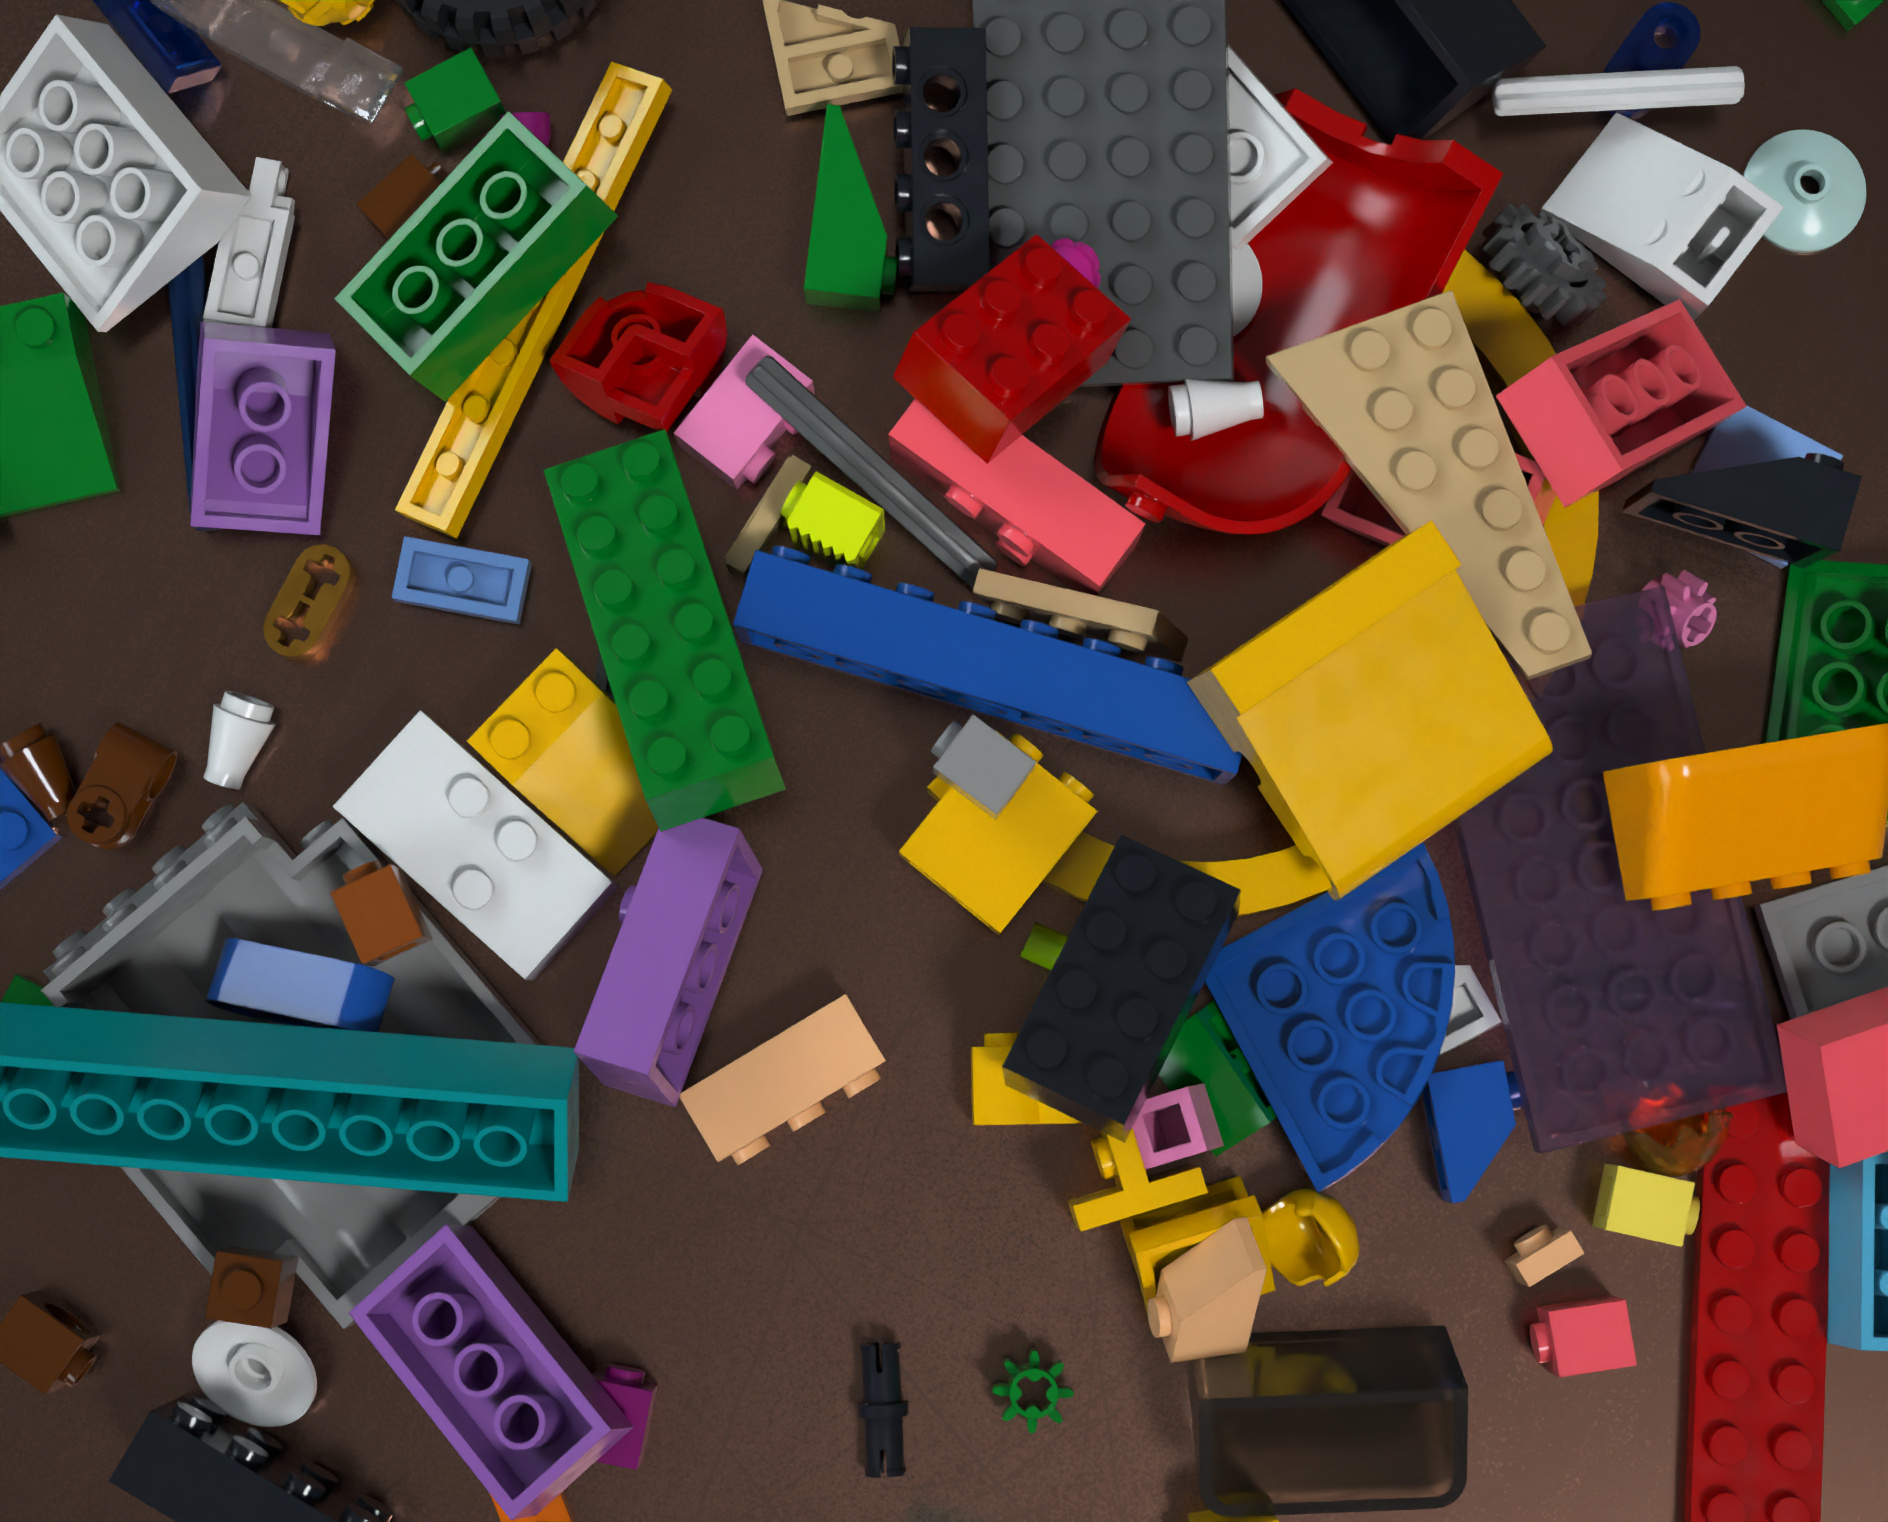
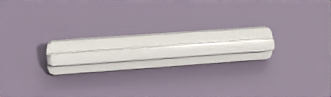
M1738 66L1500 78L1493 86L1492 104L1495 114L1499 116L1736 104L1744 95L1745 83L1743 70Z

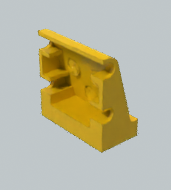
M1432 520L1399 538L1187 682L1233 752H1241L1251 763L1261 780V784L1257 786L1303 856L1312 857L1324 871L1332 886L1327 891L1334 901L1346 896L1553 752L1549 735L1456 571L1462 564Z

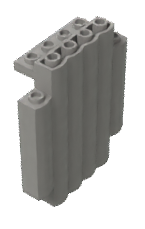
M242 802L235 808L232 803H229L213 813L203 823L201 828L205 831V834L187 850L183 845H180L160 858L152 868L156 876L140 890L136 891L133 887H130L114 897L102 910L107 918L88 934L84 929H81L61 942L53 951V955L57 960L43 971L51 982L41 991L55 1007L280 1024L232 1013L208 1004L205 1001L225 939H242L363 965L330 892L346 885L342 876L348 871L375 860H379L382 868L388 866V863L364 835L346 819L342 818L336 824L328 819L316 826L302 839L300 844L305 850L296 856L255 806ZM414 895L433 939L376 966L365 965L383 971L395 978L378 1032L542 1045ZM121 1167L211 1276L216 1251L233 1246L299 1256L296 1269L297 1275L343 1329L356 1323L349 1315V1312L444 1225L469 1226L501 1198L484 1195Z

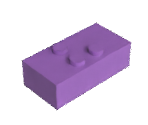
M700 818L662 832L658 828L637 886L631 885L623 896L619 910V920L622 925L574 1049L576 1056L604 1086L676 1108L763 872V868L740 828L705 818Z
M444 1225L349 1312V1315L510 1520L537 1515L634 1427L473 1226Z

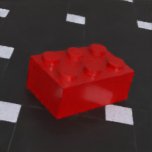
M1036 234L915 330L892 378L988 464L1108 362L1131 318Z

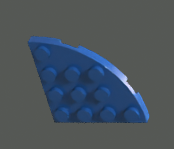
M1424 842L1340 900L1334 901L1327 892L1221 948L1205 980L1318 1193L1351 1174L1372 1157L1398 1130L1418 1102L1435 1069L1445 1042L1454 996V937L1448 903L1438 872Z

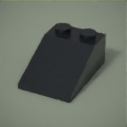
M1807 453L1805 458L1794 457L1655 479L1626 499L1622 512L1800 568H1806L1840 551L1862 476L1844 471V462L1837 458L1819 453Z

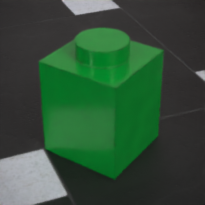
M471 47L404 82L414 100V103L404 107L405 112L421 141L423 142L433 136L443 155L488 132L500 121V115L506 114L496 91Z

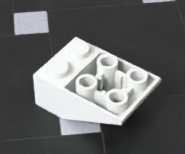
M1616 112L1540 211L1544 212L1549 218L1553 217L1565 223L1571 235L1664 305L1680 299L1694 320L1710 305L1784 207L1733 168Z

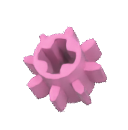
M1685 569L1679 574L1678 578L1666 572L1663 576L1651 579L1641 590L1636 602V612L1639 616L1636 624L1647 630L1644 638L1666 652H1669L1675 643L1686 649L1689 646H1695L1702 642L1711 632L1717 616L1716 608L1713 605L1716 597L1706 592L1708 583Z

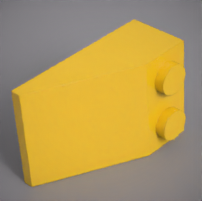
M556 648L478 728L467 742L514 788L612 876L616 877L656 836L659 827L645 800L615 700L568 654Z

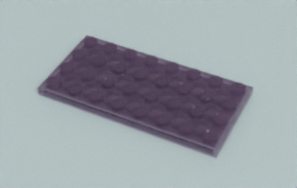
M1665 586L1575 606L1574 608L1592 652L1591 657L1587 660L1526 681L1503 653L1549 735L1553 752L1454 820L1534 1152L1540 1154L1787 1092L1783 1062L1742 897L1712 900L1711 889L1690 892L1691 905L1652 911L1650 898L1625 900L1603 772L1706 753Z

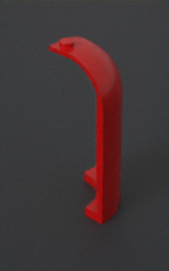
M1296 88L1275 94L1274 96L1333 163L1248 242L1260 265L1262 295L1259 307L1252 320L1240 333L1233 337L1234 381H1259L1263 397L1264 416L1262 419L1249 420L1191 441L1189 435L1174 436L1169 412L1168 387L1183 383L1118 385L1104 417L1096 444L1094 469L1098 481L1128 498L1125 506L1149 521L1160 523L1163 517L1167 516L1195 527L1229 534L1251 535L1280 530L1296 524L1322 507L1339 489L1352 468L1345 461L1343 453L1320 425L1317 427L1303 410L1302 403L1283 380L1280 381L1266 365V356L1442 294L1504 173L1454 140H1420L1396 134L1391 145L1376 142L1364 137L1367 131V124L1338 113Z

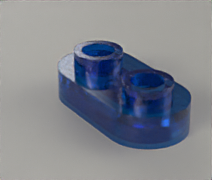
M1664 2L1652 6L1633 28L1602 73L1682 69L1696 50L1700 41V26L1697 18L1688 8L1678 3ZM1665 33L1669 35L1672 39L1673 47L1665 49L1658 46L1654 40V34ZM1652 108L1609 110L1607 112L1613 116L1615 113H1618L1629 119H1637L1646 115Z

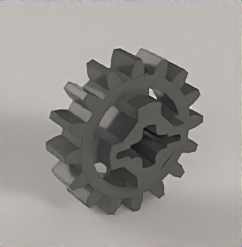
M1509 204L1483 230L1482 235L1487 240L1482 244V249L1494 257L1489 262L1490 267L1495 270L1498 279L1504 282L1503 285L1507 289H1512L1519 297L1521 305L1529 311L1537 314L1540 312L1546 320L1555 315L1557 320L1565 327L1571 322L1580 326L1607 299L1606 294L1602 291L1607 284L1605 280L1594 273L1599 266L1594 261L1591 251L1585 249V246L1570 234L1568 226L1562 221L1553 217L1548 219L1547 215L1542 211L1535 217L1528 206L1524 204L1518 209Z

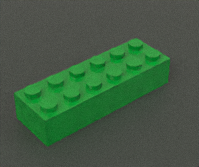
M664 429L544 469L643 794L660 831L662 832L785 790L775 754L666 430Z

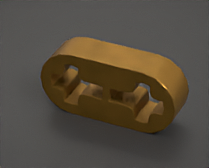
M322 544L313 545L304 550L296 559L266 615L263 625L264 638L269 647L284 658L297 661L306 660L315 655L324 645L353 591L356 581L355 568L350 559L336 547ZM330 559L335 560L333 570L340 575L339 581L335 586L324 583L315 599H310L317 584V580L310 575L311 568L315 564L325 567ZM306 605L310 608L303 620V626L310 631L309 637L305 642L294 639L289 647L284 646L287 641V635L280 630L281 624L285 619L290 622L297 621Z

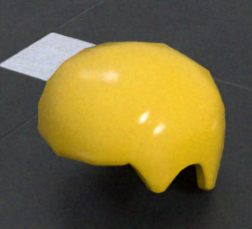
M1298 1189L1284 1195L1263 1211L1262 1215L1271 1265L1290 1283L1296 1286H1304L1309 1282L1325 1279L1322 1283L1327 1287L1346 1276L1351 1271V1268L1356 1265L1360 1243L1355 1222L1342 1204L1333 1196L1321 1192L1318 1193L1311 1189Z

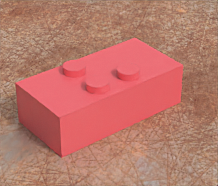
M1680 299L1551 356L1496 395L1565 508L1693 442L1747 407Z
M917 399L913 400L888 434L890 459L940 494L959 511L973 518L998 536L999 539L995 546L1007 557L1024 567L1030 560L1071 590L1100 596L1137 546L1146 523L1023 435L987 464Z
M1888 986L1777 1024L1795 1144L1838 1168L1888 1151Z

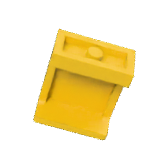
M1013 732L1007 740L1035 760L1036 765L997 819H993L950 787L899 850V856L998 936L1098 812L1088 804L1094 796L1088 788L1066 772H1063L1058 779L1038 764L1044 756L1041 751L1016 732Z

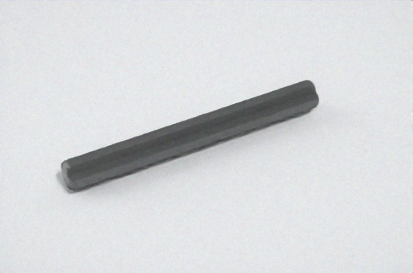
M765 356L751 369L745 379L746 385L969 587H974L979 568L995 572L998 563L992 555L773 357Z

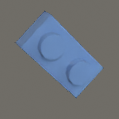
M404 536L391 598L395 602L520 625L532 563L529 559Z

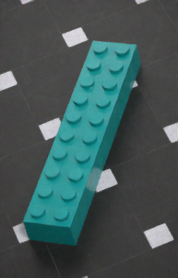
M0 1002V1157L568 1202L579 1152V1058L574 1053L575 1048Z

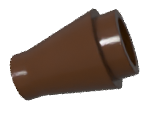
M39 723L0 745V758L3 762L0 764V769L42 811L47 821L51 822L67 813L69 803L76 794V790L56 734L48 735L43 725Z

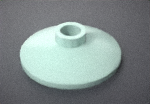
M1814 130L1787 131L1767 140L1749 159L1742 175L1784 207L1762 238L1778 248L1791 252H1818L1839 243L1857 225L1866 203L1865 177L1856 157L1839 140ZM1802 176H1811L1818 182L1819 192L1817 194H1809L1802 189L1800 184Z

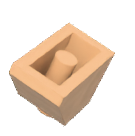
M1247 1217L1233 1219L1161 1269L1156 1297L1149 1299L1147 1312L1151 1332L1155 1338L1162 1337L1171 1363L1246 1352L1267 1271Z

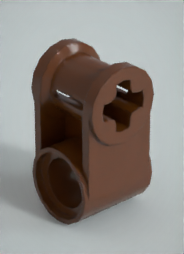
M120 722L115 723L101 740L87 774L69 803L67 823L72 833L80 840L104 850H116L129 844L136 835L154 799L168 782L177 761V751ZM97 809L107 811L115 817L109 829L99 826L97 822L92 820L93 814Z

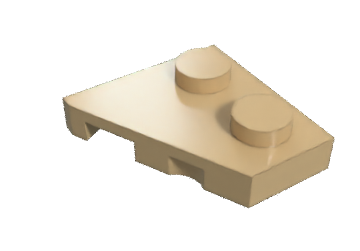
M762 0L786 116L827 108V104L844 105L903 93V85H894L892 81L893 46H900L895 24L870 17L852 18L846 15L843 10L818 5V8L815 9L784 0Z

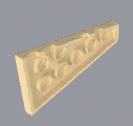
M1452 290L1266 356V365L1302 403L1303 410L1317 427L1320 425L1343 453L1345 461L1406 534L1430 520L1433 521L1462 564L1456 571L1499 648L1526 681L1591 657L1590 646Z

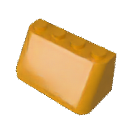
M1888 723L1673 758L1603 772L1625 900L1650 898L1652 911L1691 905L1690 892L1711 889L1712 900L1752 894L1750 881L1770 878L1772 889L1811 884L1810 871L1829 868L1831 879L1871 873L1869 860L1879 859L1883 856L1888 817Z

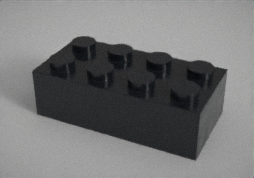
M1120 835L1002 1065L1005 1085L1125 1143L1239 914L1241 890Z
M195 1394L191 1396L190 1400L181 1396L152 1409L109 1479V1482L175 1522H392L390 1520L394 1515L388 1507L369 1496L360 1495L355 1500L335 1488L338 1479L324 1468L308 1461H304L300 1467L279 1454L282 1445L269 1435L254 1428H248L246 1433H243L223 1421L227 1414L224 1409L214 1402Z

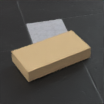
M794 455L788 456L724 558L728 571L746 582L755 550L767 553L784 526L783 523L786 517L780 515L783 504L798 481L808 485L813 476L811 465Z

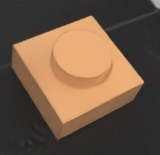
M1545 1224L1531 1230L1516 1240L1514 1246L1518 1252L1505 1259L1504 1262L1517 1283L1531 1287L1583 1255L1584 1251L1571 1230L1557 1227L1551 1231L1548 1225Z

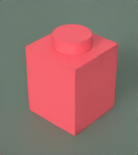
M1609 1295L1536 1307L1539 1323L1530 1325L1531 1344L1537 1363L1545 1362L1548 1372L1558 1377H1566L1637 1366L1625 1299Z

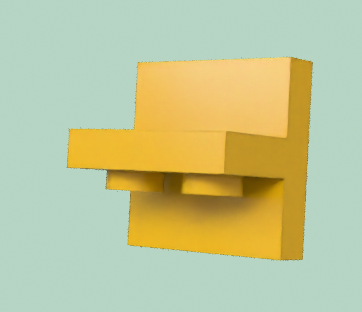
M1132 1128L1125 1143L1101 1131V1138L1091 1140V1146L1101 1177L1105 1178V1180L1114 1178L1116 1186L1067 1201L1074 1224L1081 1232L1208 1193L1201 1168L1190 1163L1147 1176Z
M1241 1176L1206 1186L1208 1191L1206 1194L1119 1220L1139 1278L1146 1312L1149 1299L1156 1297L1161 1269L1237 1218L1247 1217L1267 1268L1261 1295L1276 1291L1263 1215L1255 1195L1248 1196Z

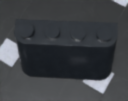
M1283 0L1384 134L1392 141L1396 134L1420 140L1430 136L1490 93L1497 80L1500 78H1510L1526 67L1546 47V44L1512 0Z

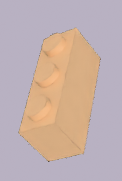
M845 994L683 1091L679 1098L717 1162L732 1155L738 1166L771 1146L765 1136L766 1133L786 1121L794 1132L826 1113L820 1102L824 1098L842 1088L849 1099L882 1079L876 1067L886 1062V1059L848 995Z

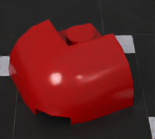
M647 282L645 290L626 292L607 302L600 296L583 312L549 361L561 382L580 401L599 415L618 425L624 417H627L657 431L665 429L667 433L692 395L702 398L716 380L724 357L727 338L725 315L723 309L672 287Z

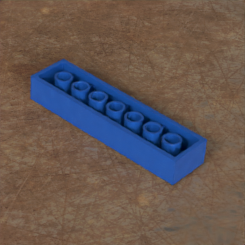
M773 546L771 554L755 550L733 622L740 642L1217 784L1226 785L1237 774L1242 753L1239 751L1233 752L1187 684L1191 679L1182 676L1184 667L1177 663L1148 656L1146 657L1145 664L1142 665L1119 658L1122 649L1104 641L1084 638L1082 646L1058 640V629L1032 620L1023 619L1020 628L995 621L997 615L995 610L972 602L960 601L958 609L934 603L935 594L912 584L899 582L895 591L873 585L871 583L873 575L855 567L836 564L832 573L809 565L811 558L809 555L791 548Z

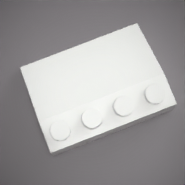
M56 14L0 95V211L98 332L109 331L217 244L252 197L108 24Z

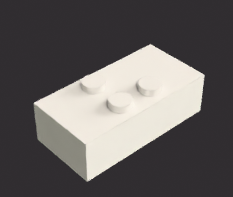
M421 710L333 805L342 816L525 980L535 981L620 887L433 718Z

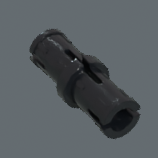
M885 1341V1344L881 1345L883 1369L880 1368L879 1342L859 1344L862 1357L864 1402H859L857 1409L858 1418H864L865 1477L881 1478V1474L885 1472L884 1450L886 1451L887 1478L904 1476L907 1474V1467H905L902 1417L909 1414L908 1400H902L901 1342Z

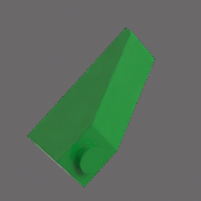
M827 104L804 282L806 304L880 313L883 294H895L898 257L888 256L887 234L839 105Z

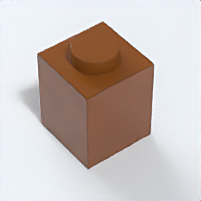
M379 860L368 862L345 873L342 877L346 885L330 892L363 965L376 966L433 939L405 875L399 867L390 864L382 868Z

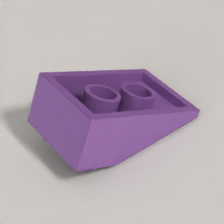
M211 322L200 323L190 526L320 535L336 352L330 333Z

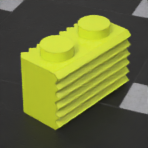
M817 471L810 479L808 485L801 481L794 485L780 512V515L786 517L783 525L789 528L794 550L803 548L805 554H814L816 562H826L827 569L835 567L836 564H843L863 570L886 530L883 508Z

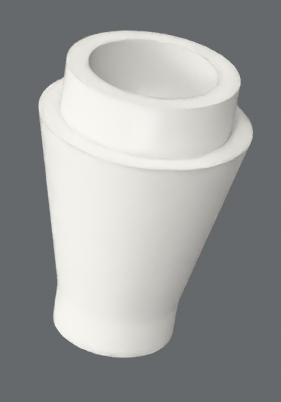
M1185 379L1183 384L1168 387L1169 412L1175 437L1189 435L1191 441L1249 420L1262 419L1264 416L1263 397L1259 381L1236 382Z
M234 691L224 692L221 704L215 703L213 705L208 760L203 776L205 780L230 789L239 790L241 788L246 773L276 724L270 720L274 710L272 704Z

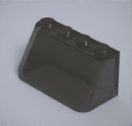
M1445 1325L1251 1333L1247 1350L1244 1353L1187 1361L1198 1484L1204 1504L1216 1514L1225 1517L1438 1509L1453 1503L1465 1489L1467 1482L1468 1386Z

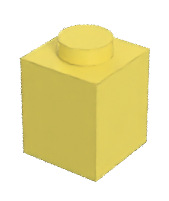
M1604 1164L1592 1227L1682 1247L1685 1234H1693L1699 1217L1700 1201L1698 1197L1693 1196L1695 1183L1623 1166Z

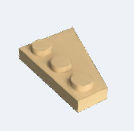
M979 568L972 591L974 595L997 612V619L1021 625L1023 619L1027 620V618L1048 623L1049 626L1058 629L1059 634L1078 639H1084L1086 634L1107 640V643L1131 652H1148L1182 662L1188 637L1159 610Z

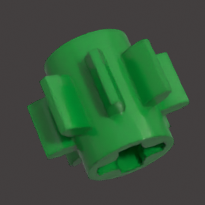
M1031 1348L1029 1363L1019 1367L1013 1360L1006 1357L1003 1361L1006 1370L1011 1374L1008 1383L992 1385V1392L994 1394L1009 1396L1011 1401L1004 1408L1002 1419L1005 1422L1009 1421L1019 1413L1026 1417L1029 1433H1035L1037 1419L1049 1415L1053 1421L1060 1424L1063 1420L1059 1410L1055 1407L1058 1398L1074 1396L1073 1388L1067 1385H1057L1054 1379L1062 1372L1065 1366L1061 1360H1057L1046 1368L1039 1364V1355L1036 1348ZM1027 1376L1031 1381L1036 1382L1045 1377L1048 1380L1043 1387L1047 1396L1046 1401L1040 1405L1033 1399L1027 1400L1024 1404L1019 1402L1018 1399L1022 1395L1019 1385L1020 1379Z

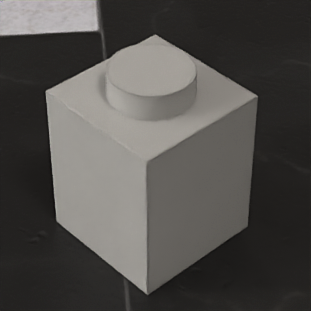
M975 715L971 716L964 727L953 721L930 751L939 758L933 766V774L995 820L1036 765L1035 760Z

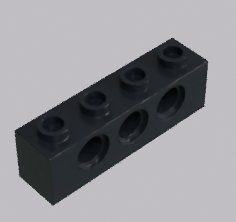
M910 27L902 39V46H893L892 81L894 85H903V110H894L893 143L894 148H904L905 173H896L894 205L896 212H905L906 237L896 238L895 257H898L896 274L906 275L907 292L966 291L990 271L986 28ZM930 83H939L946 86L954 99L953 109L947 112L932 110L924 101L923 87ZM932 146H940L947 149L952 154L955 162L953 174L949 176L933 174L927 168L924 161L925 149ZM933 209H941L948 212L956 224L954 238L939 240L933 237L928 232L925 224L927 212Z

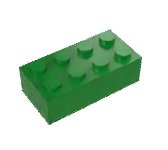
M508 111L334 299L412 378L446 402L614 222L618 215Z

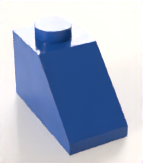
M1491 1060L1433 1071L1421 1094L1442 1201L1458 1203L1467 1199L1516 1126L1513 1110L1521 1109L1522 1107L1521 1092L1515 1072H1506L1503 1060Z

